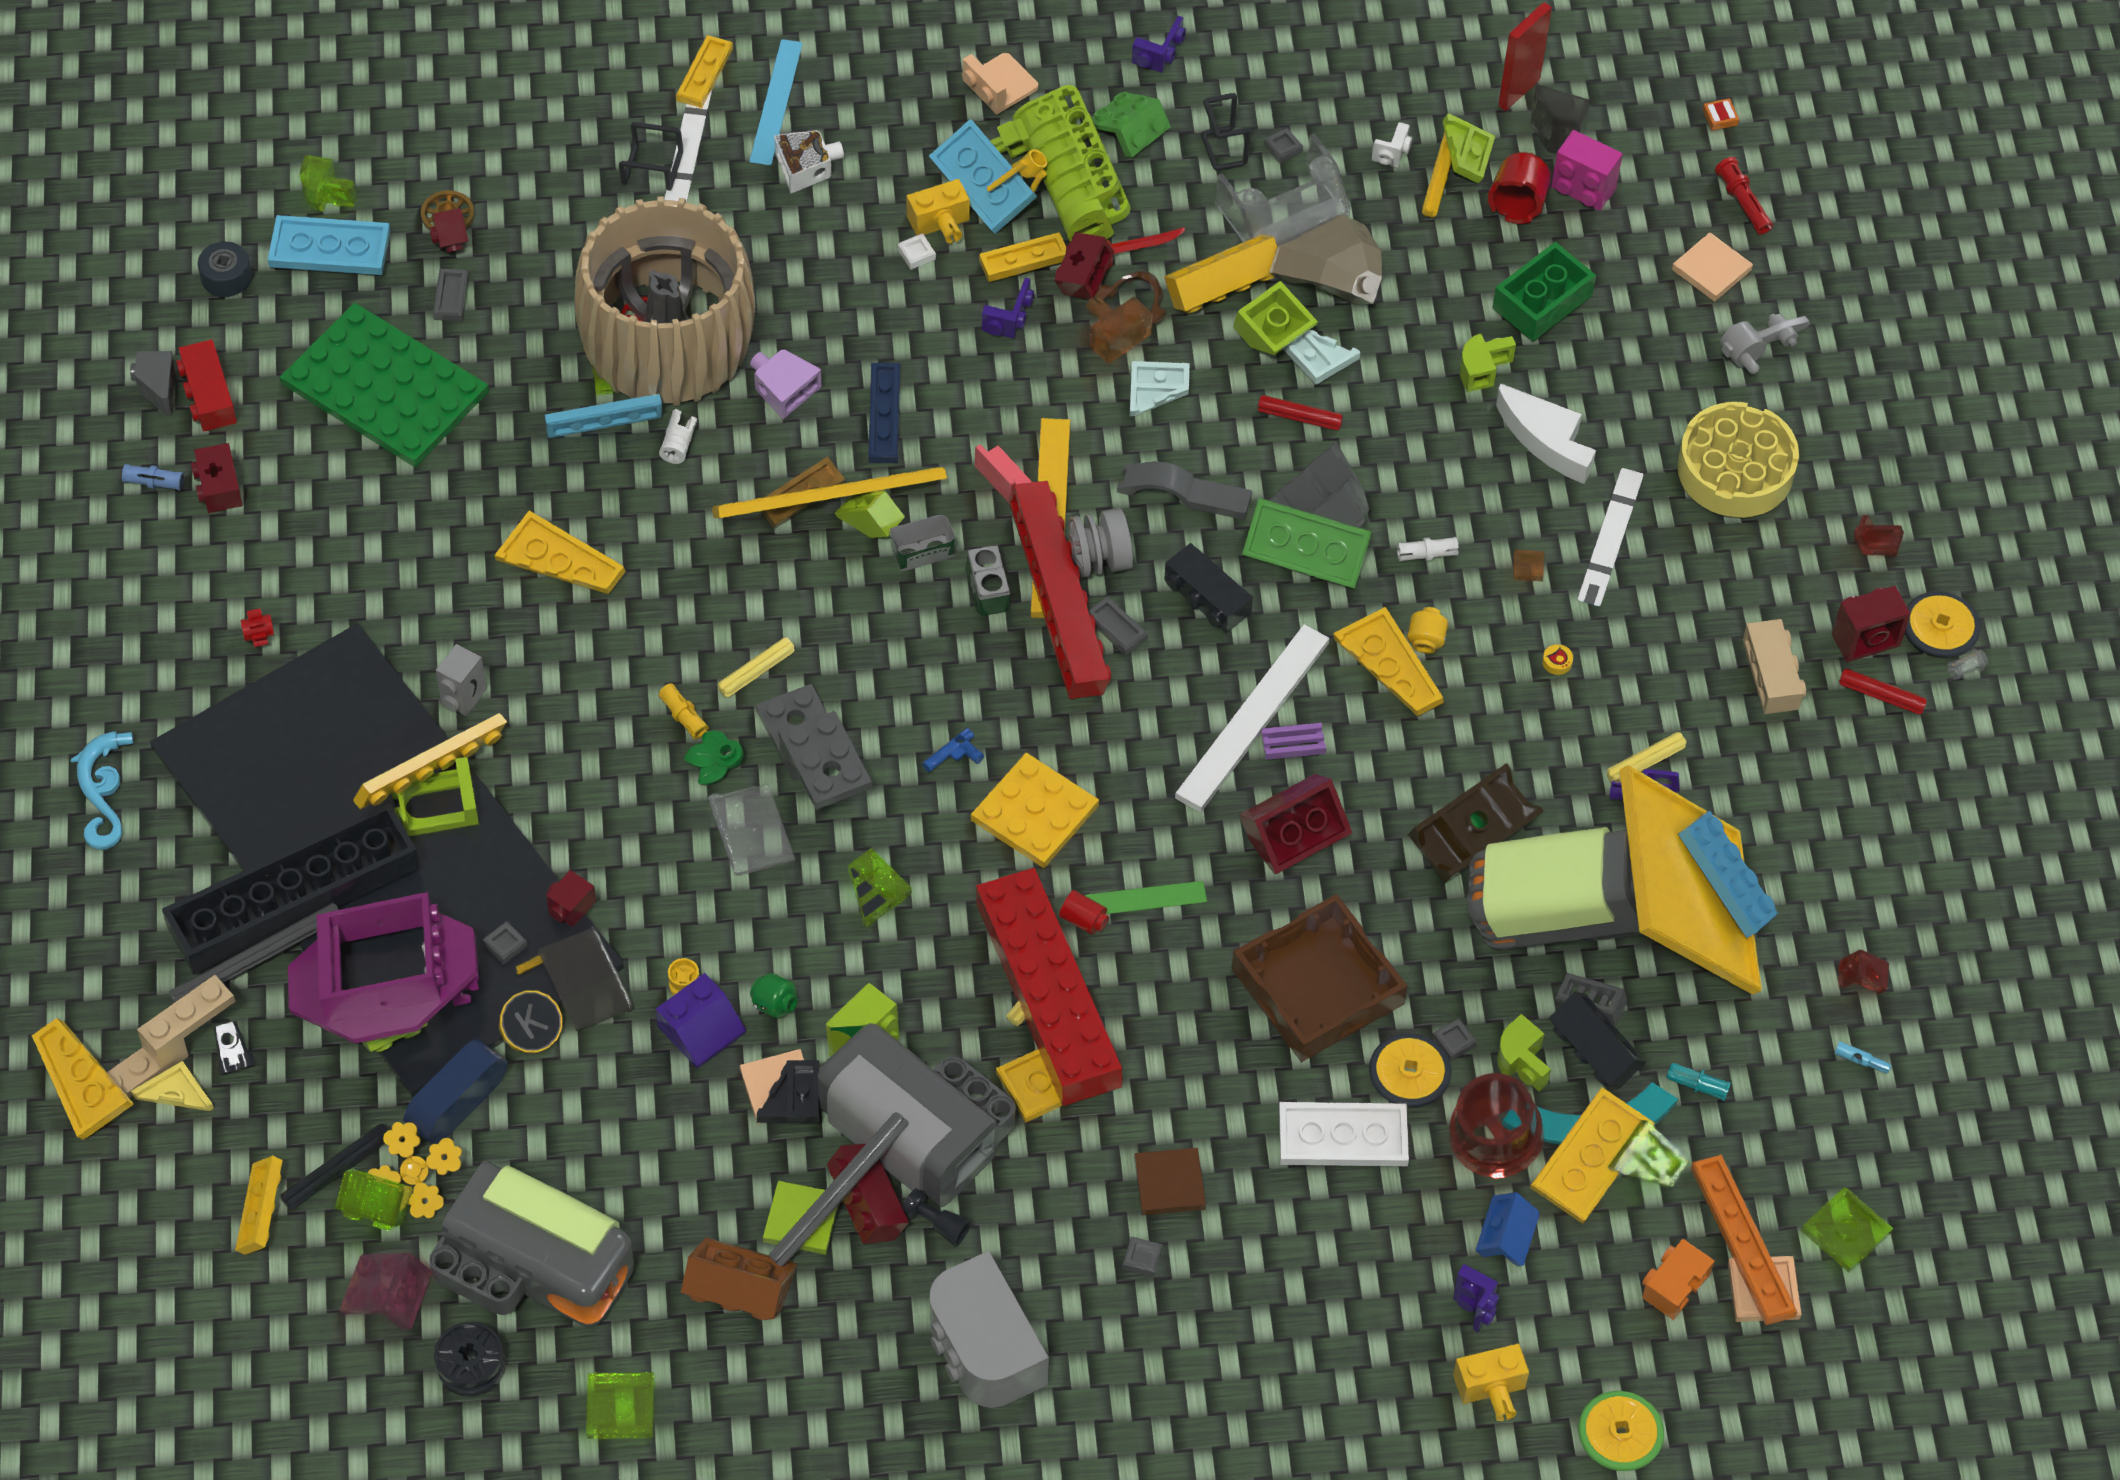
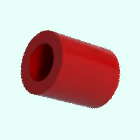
M1076 890L1070 892L1059 912L1060 918L1091 935L1096 931L1101 932L1109 920V916L1106 915L1107 908Z

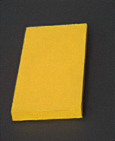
M1601 1087L1533 1181L1530 1188L1584 1224L1620 1174L1619 1171L1613 1170L1612 1167L1627 1147L1635 1153L1655 1123Z

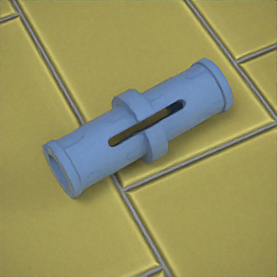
M125 464L122 470V482L147 485L149 489L162 487L179 491L184 486V472L160 470L158 466L153 465L147 468L131 466L129 464ZM144 474L150 476L164 477L165 479L158 480L142 477V475Z

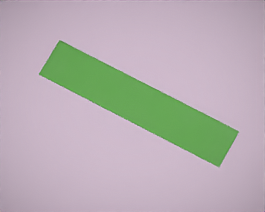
M1203 881L1085 895L1107 908L1106 914L1207 902Z

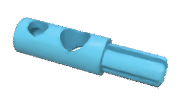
M1839 1041L1834 1053L1865 1067L1869 1066L1886 1074L1891 1069L1890 1063ZM1854 1054H1861L1862 1059H1857Z

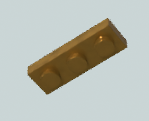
M827 456L766 497L843 484L845 478ZM814 502L764 510L761 513L770 525L776 528Z

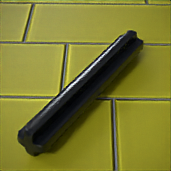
M383 1123L378 1124L281 1194L284 1205L288 1209H294L385 1143L383 1140L384 1134L389 1129Z

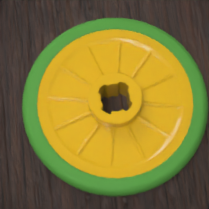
M1610 1391L1598 1395L1585 1406L1579 1418L1578 1433L1584 1450L1595 1462L1608 1469L1632 1471L1649 1464L1662 1448L1664 1441L1662 1419L1654 1406L1637 1394L1627 1391ZM1622 1427L1626 1429V1433L1619 1434L1616 1432V1429H1622Z

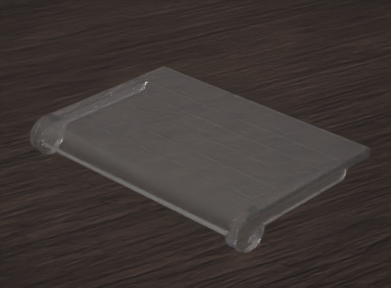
M768 784L759 787L753 786L724 795L712 794L708 797L736 876L795 860Z

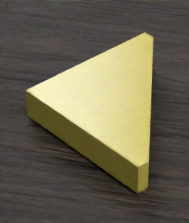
M183 1061L131 1090L136 1100L205 1111L214 1109L212 1102Z

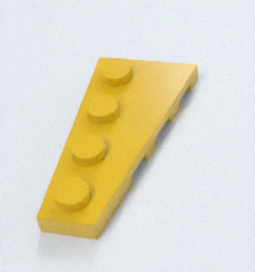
M531 511L527 512L494 555L496 561L606 594L611 592L626 572L621 564Z
M1386 607L1333 633L1334 640L1416 716L1444 703L1443 696Z
M56 1018L32 1035L78 1138L85 1140L134 1105L64 1021Z

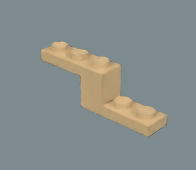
M213 975L139 1027L137 1031L142 1048L107 1073L128 1098H131L133 1096L131 1090L186 1059L189 1055L184 1038L235 1002L234 995L216 975Z

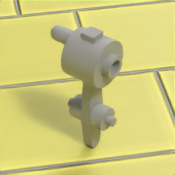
M1771 314L1769 316L1770 320L1767 323L1769 328L1760 332L1755 331L1747 321L1732 325L1721 338V351L1727 358L1730 357L1738 367H1745L1751 374H1755L1759 371V365L1756 363V360L1764 353L1766 343L1780 340L1785 347L1795 346L1798 338L1796 332L1810 325V321L1806 316L1786 320L1782 314Z

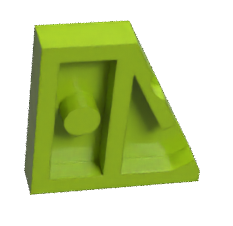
M1448 113L1443 119V126L1453 170L1455 173L1479 184L1485 174L1495 135Z

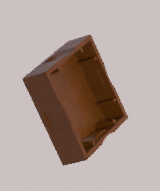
M1337 894L1301 913L1289 924L1271 930L1233 951L1232 971L1301 1063L1405 1004L1408 986L1383 953L1368 940L1360 923Z

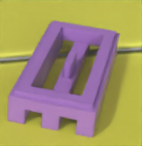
M1322 723L1263 728L1261 730L1266 760L1326 753ZM1317 742V744L1298 746L1301 743ZM1281 745H1287V746H1288V747L1271 748V749H1270L1271 746H1281Z

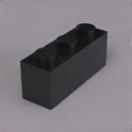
M1192 543L1165 562L1164 580L1172 590H1177L1182 594L1192 608L1199 609L1214 627H1219L1227 634L1252 614L1253 596Z
M1575 991L1549 1017L1556 1025L1553 1029L1557 1035L1564 1041L1569 1040L1574 1045L1575 1049L1573 1052L1583 1063H1590L1596 1070L1593 1073L1594 1076L1606 1087L1609 1085L1621 1088L1646 1063L1644 1058L1586 994Z

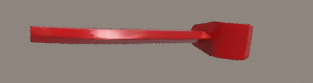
M1182 227L1162 234L1110 244L1114 254L1160 245L1180 236L1185 232V228ZM1112 257V259H1111V261H1110L1109 266H1108L1107 269H1109L1110 267H1112V265H1113V257Z

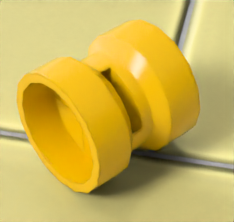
M682 958L670 964L668 980L672 996L699 977V968L695 962Z

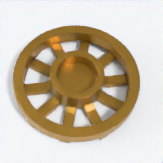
M445 190L434 193L424 201L421 207L422 222L429 230V227L434 226L431 224L433 222L432 217L426 218V213L434 214L457 209L465 203L468 208L461 211L462 215L469 213L468 218L463 217L465 228L467 229L474 222L473 203L466 195L458 191ZM447 197V201H438V199ZM451 198H457L459 201L455 203L451 201ZM433 202L437 206L436 210L428 207Z

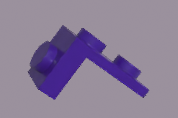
M1177 17L1163 45L1136 37L1132 45V63L1162 73L1167 63L1171 64L1173 62L1177 44H1182L1186 35V29L1183 28L1184 17Z
M1024 278L1013 311L988 305L984 306L982 311V331L995 336L1000 335L1015 339L1018 328L1023 329L1027 313L1024 312L1026 306L1031 307L1033 302L1034 290L1030 289L1031 279Z

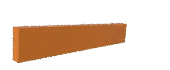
M1722 1155L1692 1162L1691 1170L1765 1325L1795 1318L1797 1310Z

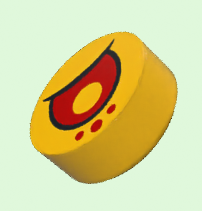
M1555 644L1549 646L1544 651L1542 664L1547 672L1553 675H1563L1571 669L1573 654L1569 648L1564 645Z

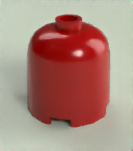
M1528 152L1514 153L1506 157L1499 167L1488 192V203L1493 212L1497 210L1500 214L1506 216L1505 221L1516 224L1530 223L1533 217L1542 212L1551 177L1548 165L1537 155Z

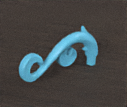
M116 731L102 734L89 742L78 755L71 759L72 763L78 762L77 778L85 797L108 818L113 826L110 834L100 836L97 834V829L100 825L104 824L102 818L97 817L87 824L84 829L85 841L91 848L97 850H107L114 847L122 837L123 830L118 816L102 798V796H108L117 791L120 785V776L115 768L104 766L95 772L96 778L102 779V781L95 783L92 780L91 770L94 762L101 754L107 756L110 750L119 749L121 745L134 744L132 732L117 734Z

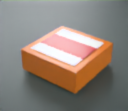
M1730 98L1703 105L1704 115L1712 131L1738 125L1739 118Z

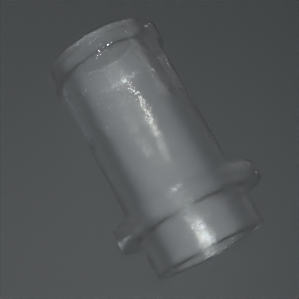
M1972 649L1968 655L1948 662L1947 668L1949 673L1955 672L1951 677L1957 680L1976 670L1979 672L1983 671L1984 667L1988 665V660L1981 649Z

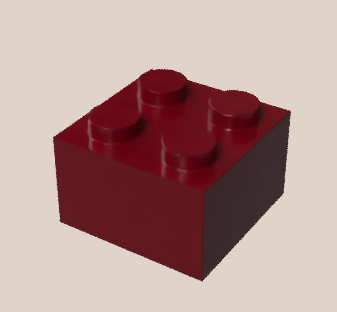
M1895 585L1888 588L1880 587L1865 595L1858 597L1850 596L1840 603L1832 636L1846 663L1900 647L1911 613Z

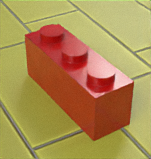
M213 339L179 347L181 359L176 360L180 377L186 376L187 382L183 383L187 400L193 398L194 404L189 405L193 421H200L203 432L236 424L233 403Z

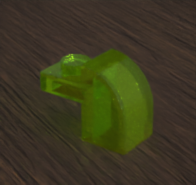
M305 155L299 173L305 201L312 208L323 212L326 203L336 206L354 207L357 200L354 181L335 178L332 159Z

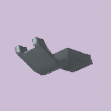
M1157 461L1124 465L1122 474H1125L1124 481L1118 484L1117 493L1133 496L1136 491L1147 488L1165 490L1180 498L1187 508L1241 520L1246 519L1252 497V490L1194 478L1191 473L1179 466Z

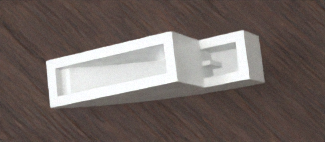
M1500 384L1496 406L1516 438L1533 455L1549 467L1573 480L1585 484L1593 468L1596 450L1573 442L1579 431L1582 414Z

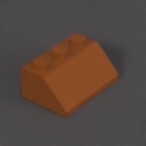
M705 1237L688 1257L681 1293L690 1295L689 1297L697 1302L711 1301L718 1303L725 1310L749 1312L756 1319H774L783 1307L797 1268V1263L788 1261L781 1267L769 1255Z

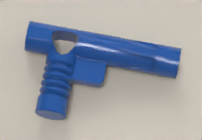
M965 728L936 753L926 759L922 766L927 772H931L948 757L951 756L955 761H958L965 755L974 763L979 764L983 760L984 754L969 742L974 738V734L969 728Z

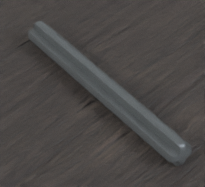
M331 903L175 987L169 992L173 1002L175 1003L213 975H216L224 983L317 932V914L339 910L338 907Z
M895 1112L890 1116L770 1252L769 1256L776 1264L782 1267L792 1258L906 1129L909 1123L900 1113Z

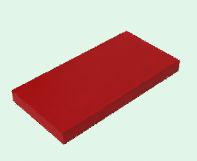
M1545 2L1509 33L1498 107L1504 111H1507L1540 81L1552 7Z

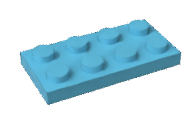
M972 119L967 121L929 155L949 181L960 180L970 199V206L994 234L1037 198L1036 194L1018 173L992 191H987L986 188L1013 167Z
M277 215L268 255V265L273 268L382 275L391 231L390 223Z

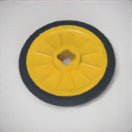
M1942 591L1928 592L1919 595L1907 606L1911 614L1905 633L1913 645L1929 655L1937 657L1961 655L1970 650L1980 636L1981 624L1977 612L1971 604L1955 594Z
M1398 1034L1384 1040L1373 1052L1369 1063L1370 1078L1378 1093L1394 1104H1407V1107H1421L1436 1101L1446 1091L1451 1080V1064L1446 1052L1435 1041L1419 1034ZM1404 1069H1415L1416 1072L1413 1073L1410 1071H1405Z

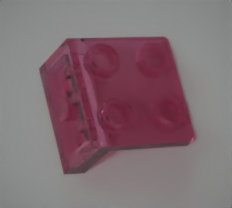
M411 1253L362 1254L356 1265L340 1311L345 1315L383 1314L401 1330L412 1329L432 1272Z

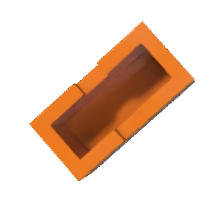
M1684 1239L1680 1241L1676 1248L1671 1245L1661 1258L1663 1264L1658 1270L1652 1268L1642 1282L1645 1285L1642 1298L1672 1320L1678 1316L1689 1302L1687 1296L1691 1291L1696 1293L1711 1275L1715 1260Z

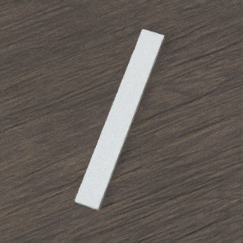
M1305 624L1301 627L1177 790L1175 799L1200 813L1204 810L1259 737L1261 730L1272 720L1329 644L1327 636Z

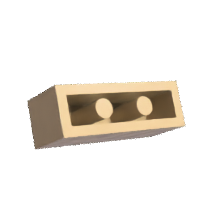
M1782 619L1747 623L1743 643L1764 714L1799 710L1802 698L1806 697V686L1804 680H1800L1797 673L1799 664L1797 656L1792 655L1790 649L1791 635L1789 630L1784 629Z

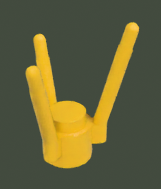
M1030 150L1022 159L1011 165L1012 169L995 180L986 189L988 192L992 191L1019 171L1025 178L1035 177L1030 187L1035 193L1040 181L1047 175L1043 170L1047 166L1046 157L1039 150Z

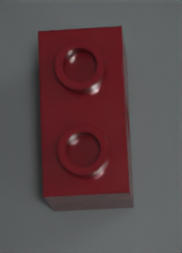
M1075 232L1071 242L1066 247V254L1061 266L1057 268L1054 280L1064 295L1094 300L1114 254L1107 239L1102 236Z
M229 443L195 449L196 462H191L194 480L200 479L201 485L196 486L199 503H206L208 513L242 507L243 504Z

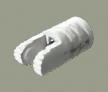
M674 409L664 442L659 451L661 458L672 464H680L685 460L697 422V418L691 416L685 427L678 425L682 411Z

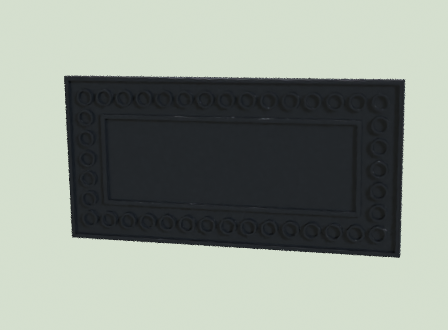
M357 623L151 740L150 745L244 871L390 803L393 810L400 807L399 799L393 800L392 793L379 805L373 806L370 804L362 809H359L353 799L365 782L443 743L448 738ZM456 762L445 770L439 768L434 773L456 770ZM470 766L469 770L479 824L409 836L417 849L420 869L338 907L339 910L428 892L431 904L438 905L439 913L474 929L477 943L479 972L477 982L479 990L465 989L462 991L463 994L470 995L471 1002L454 1006L451 999L427 1022V1026L421 1028L419 1034L410 1038L401 1037L393 1041V1045L388 1049L378 1052L412 1098L472 1040L479 1039L491 1049L504 1042L499 1030L500 1014L504 1004L512 996L523 991H539L550 996L560 1008L624 969L623 961L586 914L573 927L564 921L562 923L556 921L549 914L546 895L550 886L556 881L559 882L558 878ZM460 788L414 796L408 801L406 811L415 818H427L462 812L464 808ZM507 921L527 941L528 947L503 965L484 946L483 939ZM424 927L340 943L342 991L425 974L426 961L422 950ZM317 932L297 943L303 952L317 940ZM544 954L546 962L520 975L516 973L518 972L516 966L518 967V965L520 966V964L522 965V963L524 964V962L526 963V961L528 962V960L530 961V959L532 960V958L534 959V957L536 958V956Z

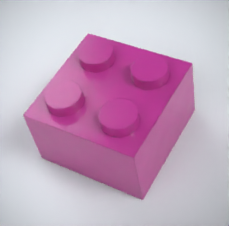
M1573 130L1557 152L1551 188L1582 202L1586 206H1591L1601 211L1617 188L1623 153Z

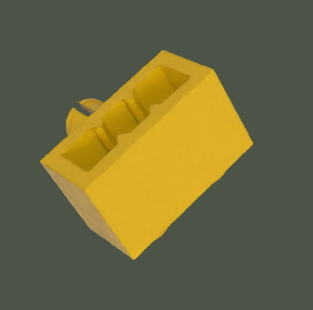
M959 179L906 195L907 218L916 236L922 233L925 235L941 230L947 243H953L951 235L955 242L962 238L963 234L957 224L970 220V199Z
M1519 1344L1456 1359L1453 1377L1463 1404L1490 1398L1497 1421H1504L1503 1415H1506L1507 1420L1516 1416L1517 1413L1509 1393L1525 1389L1529 1376V1370Z

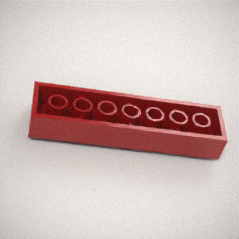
M1035 867L976 885L977 908L1017 1002L1019 1001L1026 1023L1061 1105L1065 1106L1122 1088V1066Z

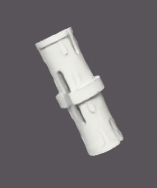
M1430 537L1423 538V541L1397 543V549H1399L1397 550L1398 560L1403 562L1405 560L1425 558V561H1432L1434 557L1458 556L1459 551L1456 550L1458 548L1457 537L1431 540Z

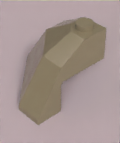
M1339 214L1332 218L1331 221L1321 226H1316L1300 234L1301 236L1277 247L1269 273L1290 283H1311L1353 304L1374 303L1382 279L1381 249L1364 224Z

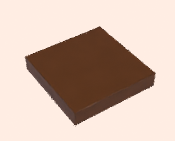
M1198 1148L1134 1153L1141 1215L1205 1210L1206 1203Z

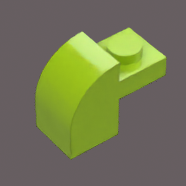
M1478 334L1466 342L1462 351L1460 377L1467 393L1493 387L1497 371L1496 366L1513 362L1516 343L1512 336L1495 338L1485 342L1482 334Z
M1522 1014L1504 1030L1500 1040L1497 1062L1501 1073L1506 1079H1509L1517 1072L1520 1079L1526 1085H1532L1540 1092L1548 1084L1551 1069L1535 1056L1542 1047L1545 1033Z

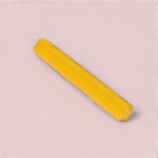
M1445 132L1422 207V214L1431 218L1437 216L1452 164Z

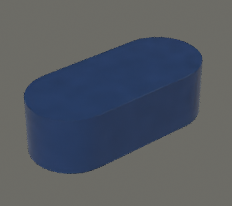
M472 1040L414 1096L405 1111L404 1123L411 1122L415 1124L418 1129L417 1133L431 1144H438L443 1138H447L499 1085L507 1070V1060L481 1040Z

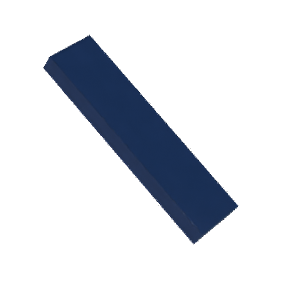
M871 363L869 463H898L900 363Z

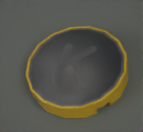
M523 991L512 996L504 1004L500 1014L499 1030L503 1040L512 1049L523 1053L537 1054L547 1050L558 1039L562 1030V1014L557 1003L550 996L539 991Z

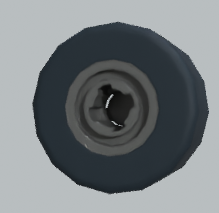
M221 241L206 247L199 255L197 265L203 287L209 293L218 297H230L241 293L250 284L252 271L247 251L240 245Z

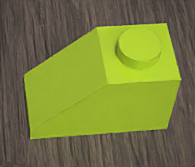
M885 490L851 495L835 512L839 519L870 538L890 537V528L898 526L905 518Z

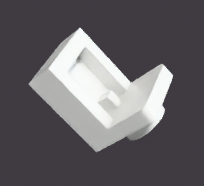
M1399 122L1391 143L1375 139L1372 160L1383 165L1399 167L1403 153H1409L1412 143V137L1408 136L1409 125Z

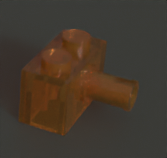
M1095 295L1094 299L1091 298L1086 304V309L1099 319V321L1091 325L1090 347L1108 364L1152 334L1153 313L1134 296L1116 309H1112L1099 295Z

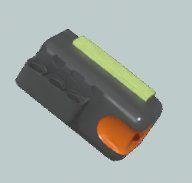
M488 1161L480 1164L447 1213L442 1223V1237L429 1257L432 1276L439 1285L493 1313L505 1315L512 1312L523 1295H526L537 1303L586 1327L596 1326L604 1319L631 1277L634 1269L631 1240L620 1229L618 1221L509 1165L502 1169ZM445 1262L453 1264L448 1269L438 1268L442 1263ZM471 1277L481 1278L474 1284L466 1282ZM500 1291H506L509 1293L504 1298L494 1297V1295Z

